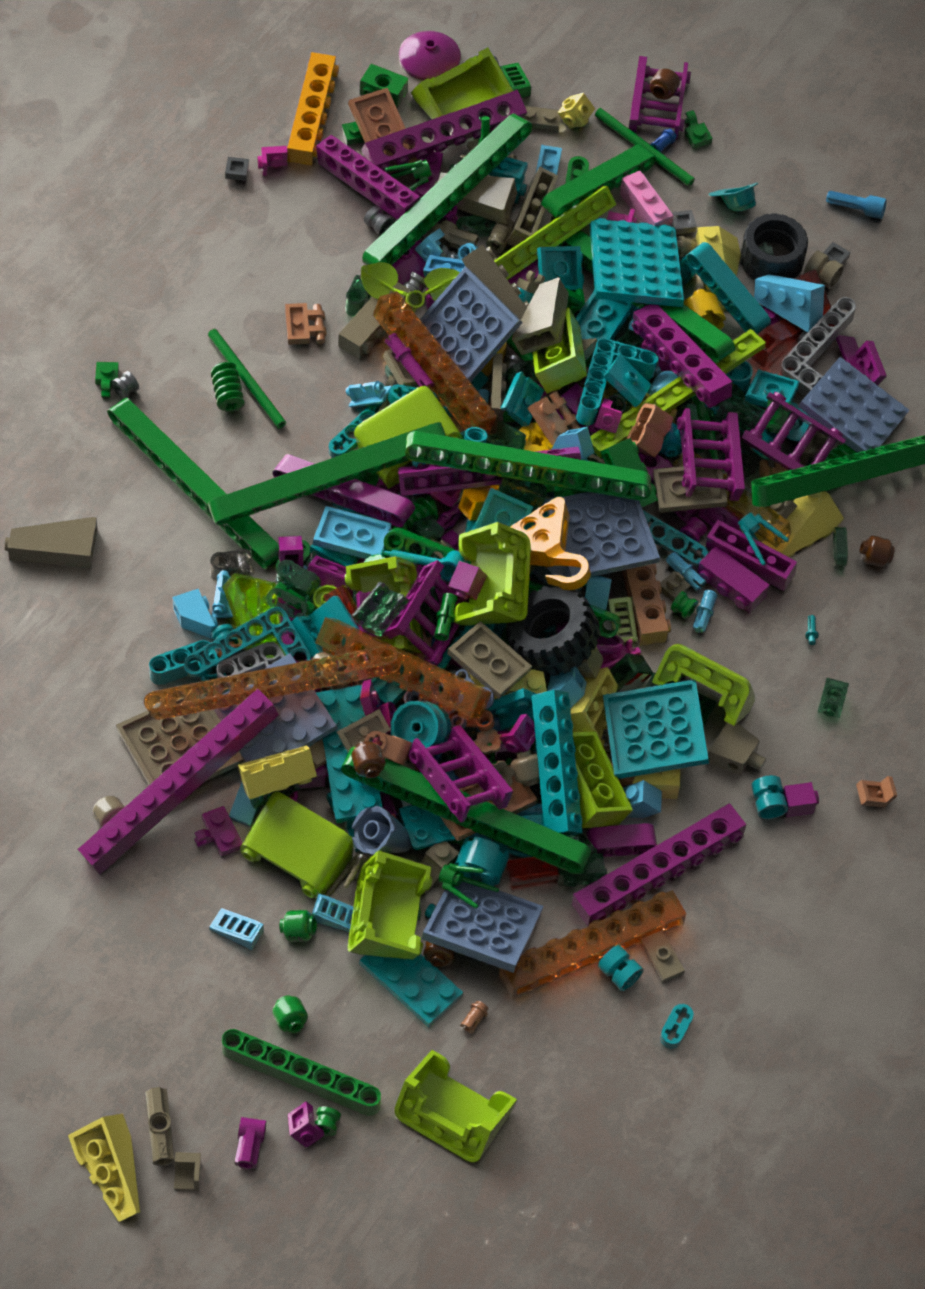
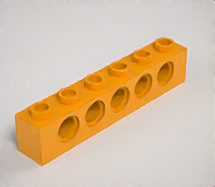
M311 52L287 147V162L312 165L314 157L317 158L316 145L323 138V129L321 127L326 125L327 113L325 111L330 109L331 97L329 95L334 93L335 81L333 79L338 77L339 65H336V56Z

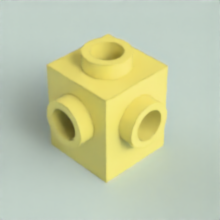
M582 93L567 98L562 103L563 106L558 114L569 129L583 127L588 123V118L594 112L595 107L586 95Z

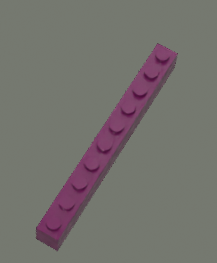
M257 689L77 850L96 872L101 875L279 716L273 703Z

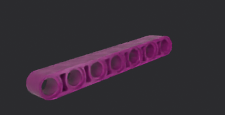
M287 454L275 467L272 474L275 478L313 465L314 463ZM357 479L311 494L374 519L392 523L391 525L396 527H403L415 511V505L409 499Z

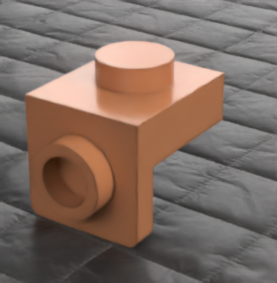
M887 776L881 782L861 780L856 784L861 805L884 808L897 797L894 781L890 776Z

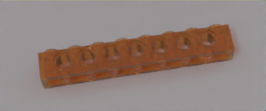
M396 291L380 296L372 314L389 336L396 333L402 343L411 349L412 356L434 382V386H430V388L462 428L466 431L470 427H478L489 434L497 418L494 411L400 294Z
M325 617L315 642L323 647V652L331 655L337 653L342 656V661L354 665L356 662L361 665L360 669L373 674L375 671L381 674L380 679L393 683V681L400 683L399 688L405 691L412 692L414 690L419 692L420 698L430 702L435 700L439 702V707L448 711L454 709L459 712L458 716L471 721L472 718H482L492 693L336 618ZM345 637V639H346V644H345V646L343 647V646H342V639ZM364 646L365 654L362 656L361 649ZM382 655H383L384 658H385V661H384V664H383V665H381V663H380V659H381ZM403 664V666H404V672H403V674L401 675V674H400V666ZM421 674H423L424 681L422 684H420L419 677ZM442 683L444 689L443 692L440 694L439 685ZM462 692L464 698L463 701L460 703L458 697L459 694Z
M673 890L667 893L660 892L646 902L639 901L635 903L630 909L625 911L618 910L602 921L601 919L595 920L586 928L581 930L574 929L563 938H553L542 947L528 949L521 956L514 973L500 968L499 976L511 998H516L600 961L609 950L617 945H621L626 950L641 943V939L662 930L665 933L681 926L685 922L687 913ZM658 912L661 916H653L651 913ZM631 921H636V922H638L640 925L634 926V925L630 924L629 922H631ZM608 931H616L618 935H611ZM587 940H594L597 944H589ZM572 949L576 953L569 954L565 952V950ZM549 958L552 959L554 962L546 963L543 960ZM529 968L532 972L525 973L521 969Z

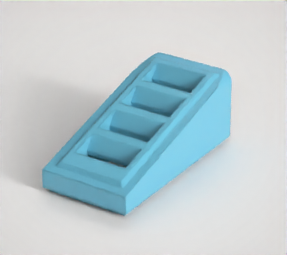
M318 894L312 916H315L319 924L350 932L351 924H349L353 913V906L329 896ZM323 907L327 908L325 913L321 912ZM332 910H336L335 917L331 916ZM342 912L346 913L344 921L340 920Z
M221 908L210 925L209 930L253 950L264 932V924ZM223 917L227 918V921L224 924V926H219ZM233 921L235 922V925L233 926L232 930L228 929V927ZM240 925L243 926L240 933L236 932ZM247 930H251L249 936H246Z

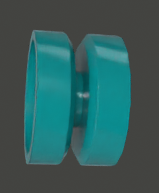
M409 701L395 711L391 720L392 736L402 738L413 743L414 739L418 738L425 748L447 742L451 732V720L448 713L440 705L433 702Z

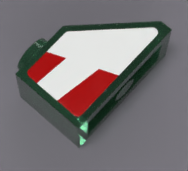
M627 653L610 669L618 685L616 693L635 690L654 674L643 655Z

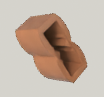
M645 403L641 407L636 418V424L632 427L627 439L631 438L642 454L655 457L662 449L664 436L671 429L673 417L658 406Z

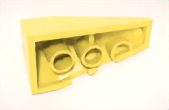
M720 226L698 227L696 235L697 246L702 242L710 244L737 276L741 256L738 238ZM703 282V287L705 291L711 292V290ZM721 304L723 311H727L726 308Z
M826 491L795 499L794 503L797 505L795 510L783 523L778 521L774 526L789 539L788 542L770 532L762 543L791 557L795 555L796 551L813 545L815 541L822 537L826 538L831 535L842 523L844 517Z
M123 1113L102 1117L69 1134L68 1137L77 1161L81 1166L85 1165L91 1174L90 1180L93 1184L99 1186L103 1192L104 1201L117 1220L121 1222L140 1213L132 1140Z

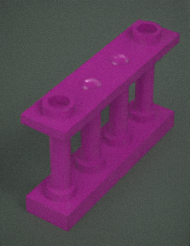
M639 56L629 129L636 134L637 126H642V124L674 128V132L677 135L675 140H677L679 131L683 132L685 119H681L685 84H690L691 72L687 71L688 63L684 62L683 73L675 72L681 81V88H678L673 95L679 97L678 104L645 100L642 94H646V92L652 93L649 87L650 84L644 81V78L654 77L660 69L650 68V66L646 65L647 57ZM648 108L676 112L677 116L676 120L643 116V113H639V111Z
M770 392L767 395L766 399L771 401L769 407L755 429H751L750 432L746 430L740 438L742 442L787 470L805 467L799 463L801 461L799 458L816 431L822 433L828 439L812 464L824 462L835 443L842 446L846 441L842 437L844 435L842 432L835 428L828 429L785 402L786 398L778 392L774 394ZM778 407L790 413L774 441H770L768 444L762 440L763 436L761 434ZM797 419L809 425L793 453H789L787 456L781 452L782 448L780 446Z
M685 408L682 416L678 418L677 429L681 433L684 467L682 486L686 490V497H691L695 487L699 486L726 489V491H729V500L738 501L745 490L737 413L729 412L721 423L691 420L690 409ZM692 429L720 431L723 434L724 440L693 439ZM693 448L722 450L725 453L726 459L724 461L694 458ZM695 467L723 469L724 472H727V480L696 477Z
M438 560L423 567L384 631L390 639L398 635H404L426 656L420 665L422 669L436 666L442 661V654L460 625L455 622L451 623L448 640L440 641L436 639L431 648L410 629L409 624L414 618L434 637L436 626L420 612L421 609L419 608L422 602H425L436 614L440 611L441 605L430 595L431 592L429 590L432 585L443 594H455L440 579V572L444 565ZM458 598L455 607L462 602L469 603V598L467 601Z
M460 725L452 727L449 738L444 743L425 748L418 738L413 740L408 757L460 822L465 821L471 806L489 800L493 801L499 810L508 806L513 790ZM451 750L458 759L438 764L433 756ZM465 767L471 775L452 781L446 772ZM479 784L485 791L465 798L459 789Z

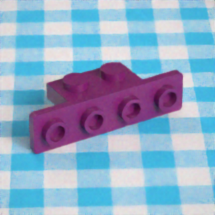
M837 336L836 341L845 361L867 376L876 385H879L887 377L874 341L866 340L859 348L854 337Z

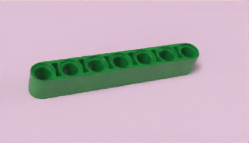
M637 144L549 192L542 200L541 205L557 218L601 187L608 186L609 190L612 191L621 186L622 178L638 171L642 173L648 171L654 165L656 156L643 145Z
M229 1029L222 1035V1053L230 1060L363 1115L373 1116L380 1110L381 1092L373 1085L236 1029ZM233 1041L238 1043L236 1047H230L227 1045L229 1042ZM253 1051H259L261 1052V1055L252 1056L250 1055V1053ZM276 1060H281L284 1062V1064L281 1066H276L273 1064V1062ZM297 1070H305L307 1073L305 1075H298L295 1072ZM327 1079L330 1083L322 1085L318 1081ZM348 1088L351 1089L353 1092L350 1094H343L341 1090ZM366 1098H373L376 1102L368 1104L364 1100Z

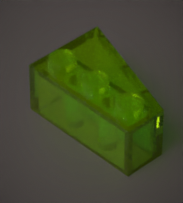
M234 573L222 587L237 627L270 608L277 607V596L273 593L276 582ZM273 614L270 617L271 623L278 624L277 614ZM255 625L250 628L249 632L253 636H259L263 630L260 626ZM272 635L251 648L266 642H274L276 644L277 642Z

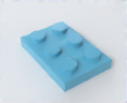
M325 506L313 539V545L367 559L371 555L380 554L381 550L385 547L384 537L391 530L392 523Z

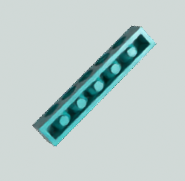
M550 690L531 695L544 826L565 836L582 833V816L580 813V794L577 782L578 772L575 762L569 692Z

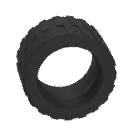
M772 213L756 217L748 224L744 233L740 254V262L744 271L752 279L768 274L791 279L797 278L798 274L802 271L808 248L806 230L795 219L787 215ZM765 242L777 243L786 247L791 253L784 256H772L764 253L757 246Z

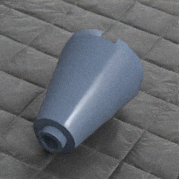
M375 806L363 809L353 822V843L363 853L375 854L378 850L389 854L405 853L412 847L406 827L382 807Z

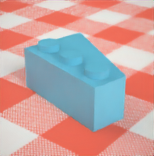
M768 274L755 279L754 298L761 305L809 332L823 317L825 285Z

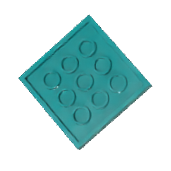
M696 680L603 695L614 776L618 777V779L709 764Z

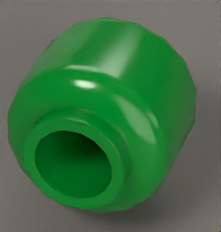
M290 910L286 912L284 919H280L279 930L280 933H284L286 940L289 942H307L316 934L317 921L315 916H312L308 910Z
M286 995L276 1001L272 1014L279 1029L283 1032L292 1033L300 1031L308 1021V1014L301 999Z

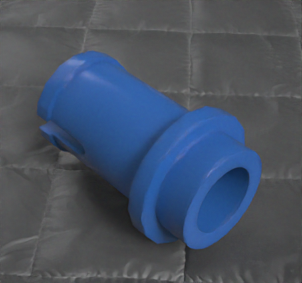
M670 128L664 129L662 135L650 145L659 152H662L669 144L675 142L677 135Z

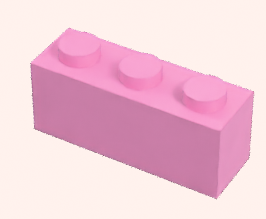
M641 171L622 178L620 195L630 209H635L634 214L641 223L644 222L654 226L669 225L672 227L673 214Z

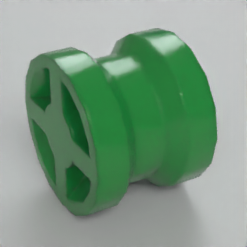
M681 591L673 601L670 610L674 613L679 612L682 618L687 620L695 611L699 601L695 598H689L686 592Z
M322 1106L317 1108L315 1124L324 1130V1135H336V1124L341 1119V1113L330 1107Z

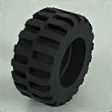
M555 585L552 588L549 586L541 587L542 590H534L528 596L526 618L518 622L507 623L506 635L512 649L532 666V670L542 671L545 676H547V673L551 676L559 675L560 672L568 673L571 671V668L581 666L584 659L587 660L591 656V650H595L598 644L597 640L600 637L599 621L587 598L580 591L564 590ZM560 622H568L566 627L558 634L549 638L538 639L541 633L549 626Z

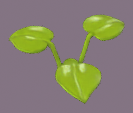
M384 262L363 265L361 267V281L367 293L373 298L386 299L390 294V290L405 296L406 305L411 308L409 319L401 318L397 320L392 327L391 334L396 333L406 347L412 348L421 347L408 333L419 321V319L413 320L416 308L424 304L425 296L430 293L432 299L436 301L460 272L450 268H437L430 271L424 280L429 290L423 293L418 290L407 293L394 288L393 286L398 281L397 271L393 266Z

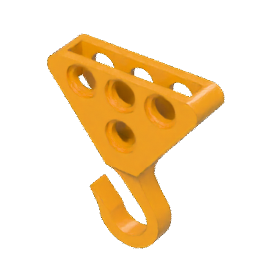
M556 497L511 527L524 532L529 537L531 542L530 565L581 568L580 572L572 577L546 575L548 584L558 586L564 590H575L588 582L591 570L585 557L565 552L570 515L565 500L562 497ZM547 510L555 511L548 517H543L544 512ZM529 522H534V523H536V524H535L534 526H532L531 528H529V529H527V530L524 529V526H525L527 523H529Z

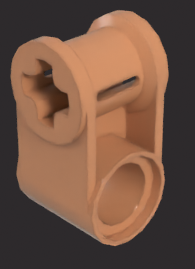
M372 731L366 736L365 741L379 736V741L382 742L380 747L384 758L404 766L412 746L411 742L380 731Z

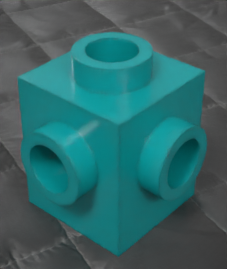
M674 423L671 424V429L664 436L662 449L660 450V453L669 459L682 453L681 433Z

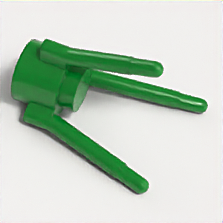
M427 160L387 167L385 169L386 172L408 169L391 174L390 176L398 178L412 173L414 179H419V181L409 188L411 191L429 182L427 177L432 176Z
M452 863L449 865L445 864L441 869L439 882L443 883L442 888L452 892L475 909L478 908V905L455 889L454 886L459 887L461 882L499 892V888L464 877L463 873L460 872L484 873L483 869L458 866Z

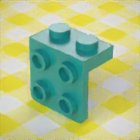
M338 596L331 597L309 616H298L291 621L312 658L320 652H326L333 656L360 633V629Z
M414 805L399 808L398 821L406 827L413 849L419 850L441 842L456 840L440 816Z

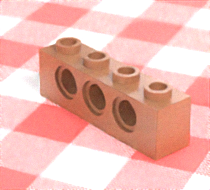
M656 563L622 570L627 596L632 599L639 646L664 643L667 641L668 633H671L670 620L665 618L666 603L665 600L660 598L662 592L661 583L656 581L655 577L657 574Z

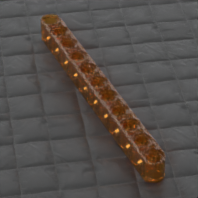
M383 645L152 691L145 696L144 705L154 719L161 720L241 704L257 689L267 698H273L393 674L401 668V659L393 646ZM394 657L392 661L384 662L386 658ZM364 662H370L368 666L361 667ZM347 666L344 671L338 672L340 667ZM324 671L320 676H314L316 672ZM300 675L299 679L291 681L294 676ZM277 680L274 685H268L270 681ZM254 684L251 689L245 690L248 685ZM231 689L229 693L222 695L224 690ZM207 693L205 698L199 699L202 694ZM184 698L181 703L176 704L178 699ZM156 703H161L159 707L153 708Z

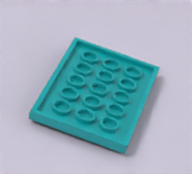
M604 218L591 221L589 227L596 299L683 307L684 295L675 227L669 225L654 226L644 222L631 223L624 220L612 221Z

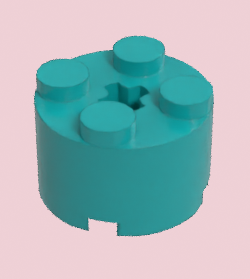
M467 837L463 842L455 865L483 869L484 873L460 872L463 873L464 877L494 886L499 884L510 856L506 850L504 854L499 851L500 846L492 841L479 837H474L473 841H469V837Z

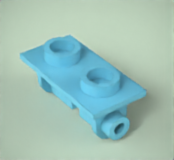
M379 381L364 383L363 386L362 384L349 385L346 388L347 396H350L352 399L349 407L381 404L387 399L391 386L384 387V384Z
M220 571V574L217 575L214 604L212 605V614L215 615L216 619L234 617L239 577L231 578L227 571Z

